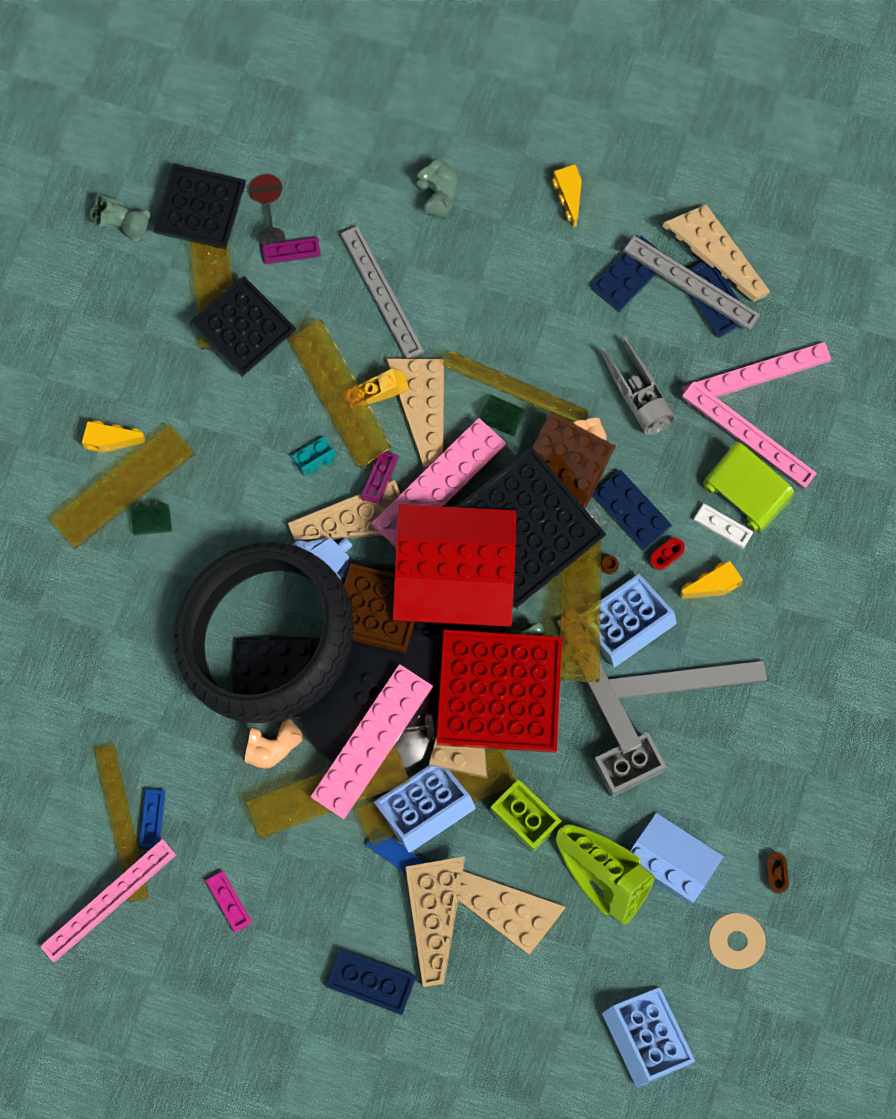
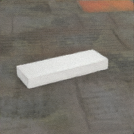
M704 503L693 519L694 522L741 549L745 548L753 534V531Z

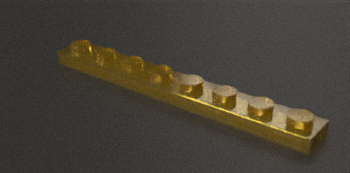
M450 351L444 359L443 365L447 366L450 370L463 373L469 378L479 380L487 386H493L503 393H509L519 400L534 404L538 408L554 412L571 422L585 420L588 416L589 410L453 351Z
M114 744L95 749L121 867L124 873L141 857ZM146 883L129 897L130 903L150 898Z

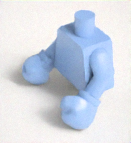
M332 538L309 542L296 541L292 544L322 559L332 568L342 583L346 579L350 564L348 563L349 556L345 552L352 547V544L346 538L338 544Z

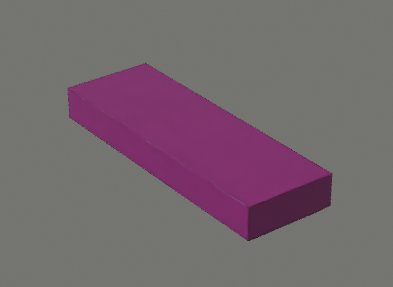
M318 237L262 245L265 265L321 257Z
M379 452L362 492L361 500L380 504L398 462V454Z

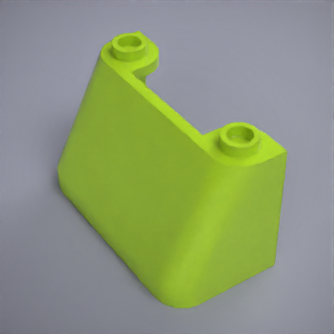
M736 442L703 481L704 488L712 494L714 492L717 494L720 492L747 516L749 528L753 531L757 530L760 534L791 502L794 494L793 488L740 442Z

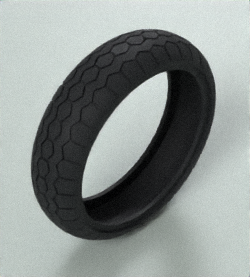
M260 542L236 548L209 564L191 584L181 602L174 630V648L179 670L193 694L208 708L224 717L246 723H269L290 718L319 701L331 689L342 673L353 641L354 622L352 607L346 589L337 574L315 554L298 546L281 542ZM266 572H292L310 579L316 586L322 601L324 623L319 645L306 667L291 681L269 692L243 695L221 689L209 671L205 656V638L208 624L220 601L241 582Z

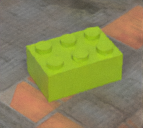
M519 779L490 807V812L532 853L561 826L562 820Z

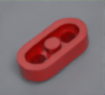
M678 538L668 540L651 555V566L658 571L669 567L683 555L685 550L683 541ZM676 547L678 551L673 552L671 548ZM662 559L663 563L658 564L656 560Z

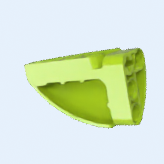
M574 825L563 826L557 832L556 842L572 876L587 897L603 914H610L622 925L628 924L650 892L655 875L641 865V859L612 840ZM590 881L599 886L605 899L595 892Z

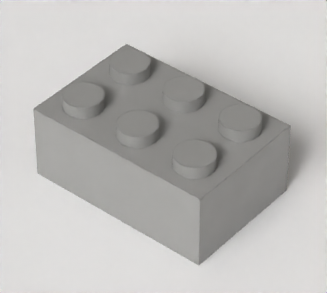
M649 732L638 737L642 745L639 748L623 754L620 746L595 757L594 764L611 797L619 795L665 772L666 765Z

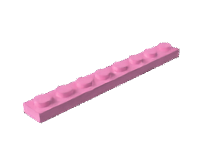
M825 342L696 383L713 396L719 397L830 362L831 357ZM691 384L682 387L683 394Z
M695 381L683 394L682 398L804 490L817 474Z
M162 839L40 946L42 950L55 963L177 854Z

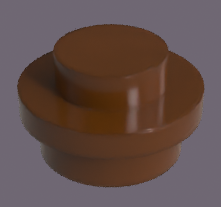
M611 555L604 556L600 561L601 571L608 575L617 572L619 568L617 558Z

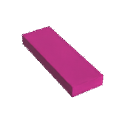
M224 871L205 880L235 933L252 924L250 917Z

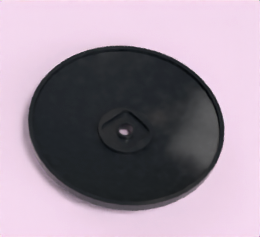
M413 628L406 654L352 641L348 660L339 678L319 701L308 708L307 719H300L310 742L325 758L334 763L352 736L356 724L364 718L376 699L371 698L369 695L370 691L376 688L381 692L399 664L431 684L433 688L375 775L392 774L405 770L423 760L433 751L438 728L442 653L427 636ZM319 642L316 644V646H315L314 649H313V655H314V653H315V651H316V649H317V647H318V645H319Z

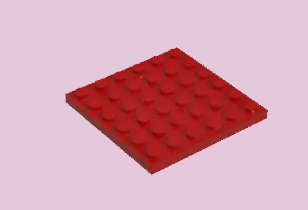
M444 630L436 746L557 753L562 637Z

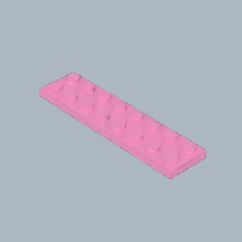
M478 418L371 523L372 526L397 548L399 504L445 507L506 447L507 443Z
M399 664L311 798L345 820L433 686Z

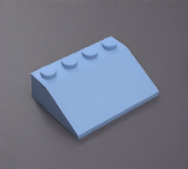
M640 574L577 617V620L602 655L614 668L677 624L674 611Z
M430 765L374 801L384 819L409 853L476 809L470 795L450 770Z
M657 813L630 851L641 859L642 866L655 875L654 883L691 907L724 857Z
M660 987L616 1004L602 1013L636 1088L649 1084L695 1062Z

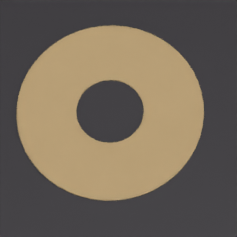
M731 913L721 917L714 924L710 932L709 944L714 957L721 964L732 969H744L754 965L761 958L765 950L766 939L762 927L754 918L742 913ZM734 931H740L747 937V946L741 951L732 950L728 945V936Z

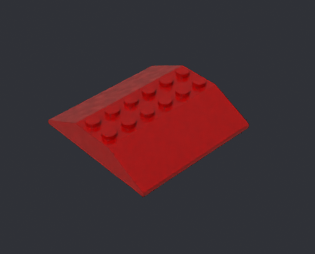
M399 504L393 621L511 627L516 548V510Z

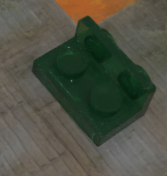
M491 395L483 408L480 419L487 426L515 436L526 410Z
M158 502L151 506L138 504L130 508L133 535L172 532L169 504L164 502Z

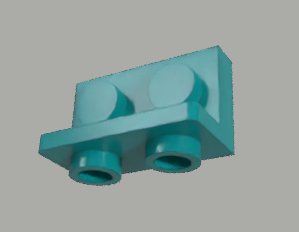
M325 437L292 455V459L303 476L316 473L319 467L324 464H331L337 457L336 450L332 449Z

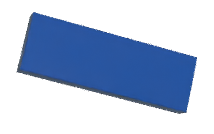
M145 789L139 849L150 850L161 840L165 790Z
M377 829L366 844V847L405 874L407 866L426 863L413 853H409L406 848L379 829Z

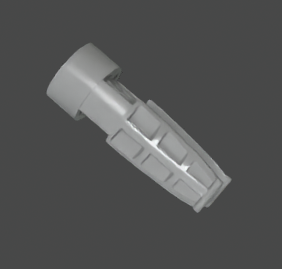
M625 337L624 347L646 385L645 388L638 375L632 376L628 382L635 392L634 394H632L630 387L606 348H602V359H605L620 392L646 435L655 434L671 425L675 420V414L647 367L628 343V337ZM638 402V409H639V410H637V408H636V406H635L634 403Z

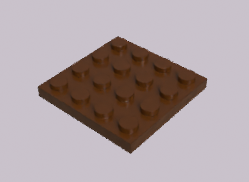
M551 411L533 446L534 450L585 509L616 445Z
M350 563L344 587L353 612V641L406 654L415 622L393 621L395 574Z

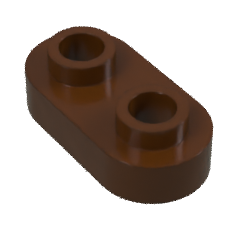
M773 853L766 861L768 887L773 893L781 894L789 886L787 860L784 855ZM778 861L779 867H774L772 862ZM780 881L781 887H776L774 882Z

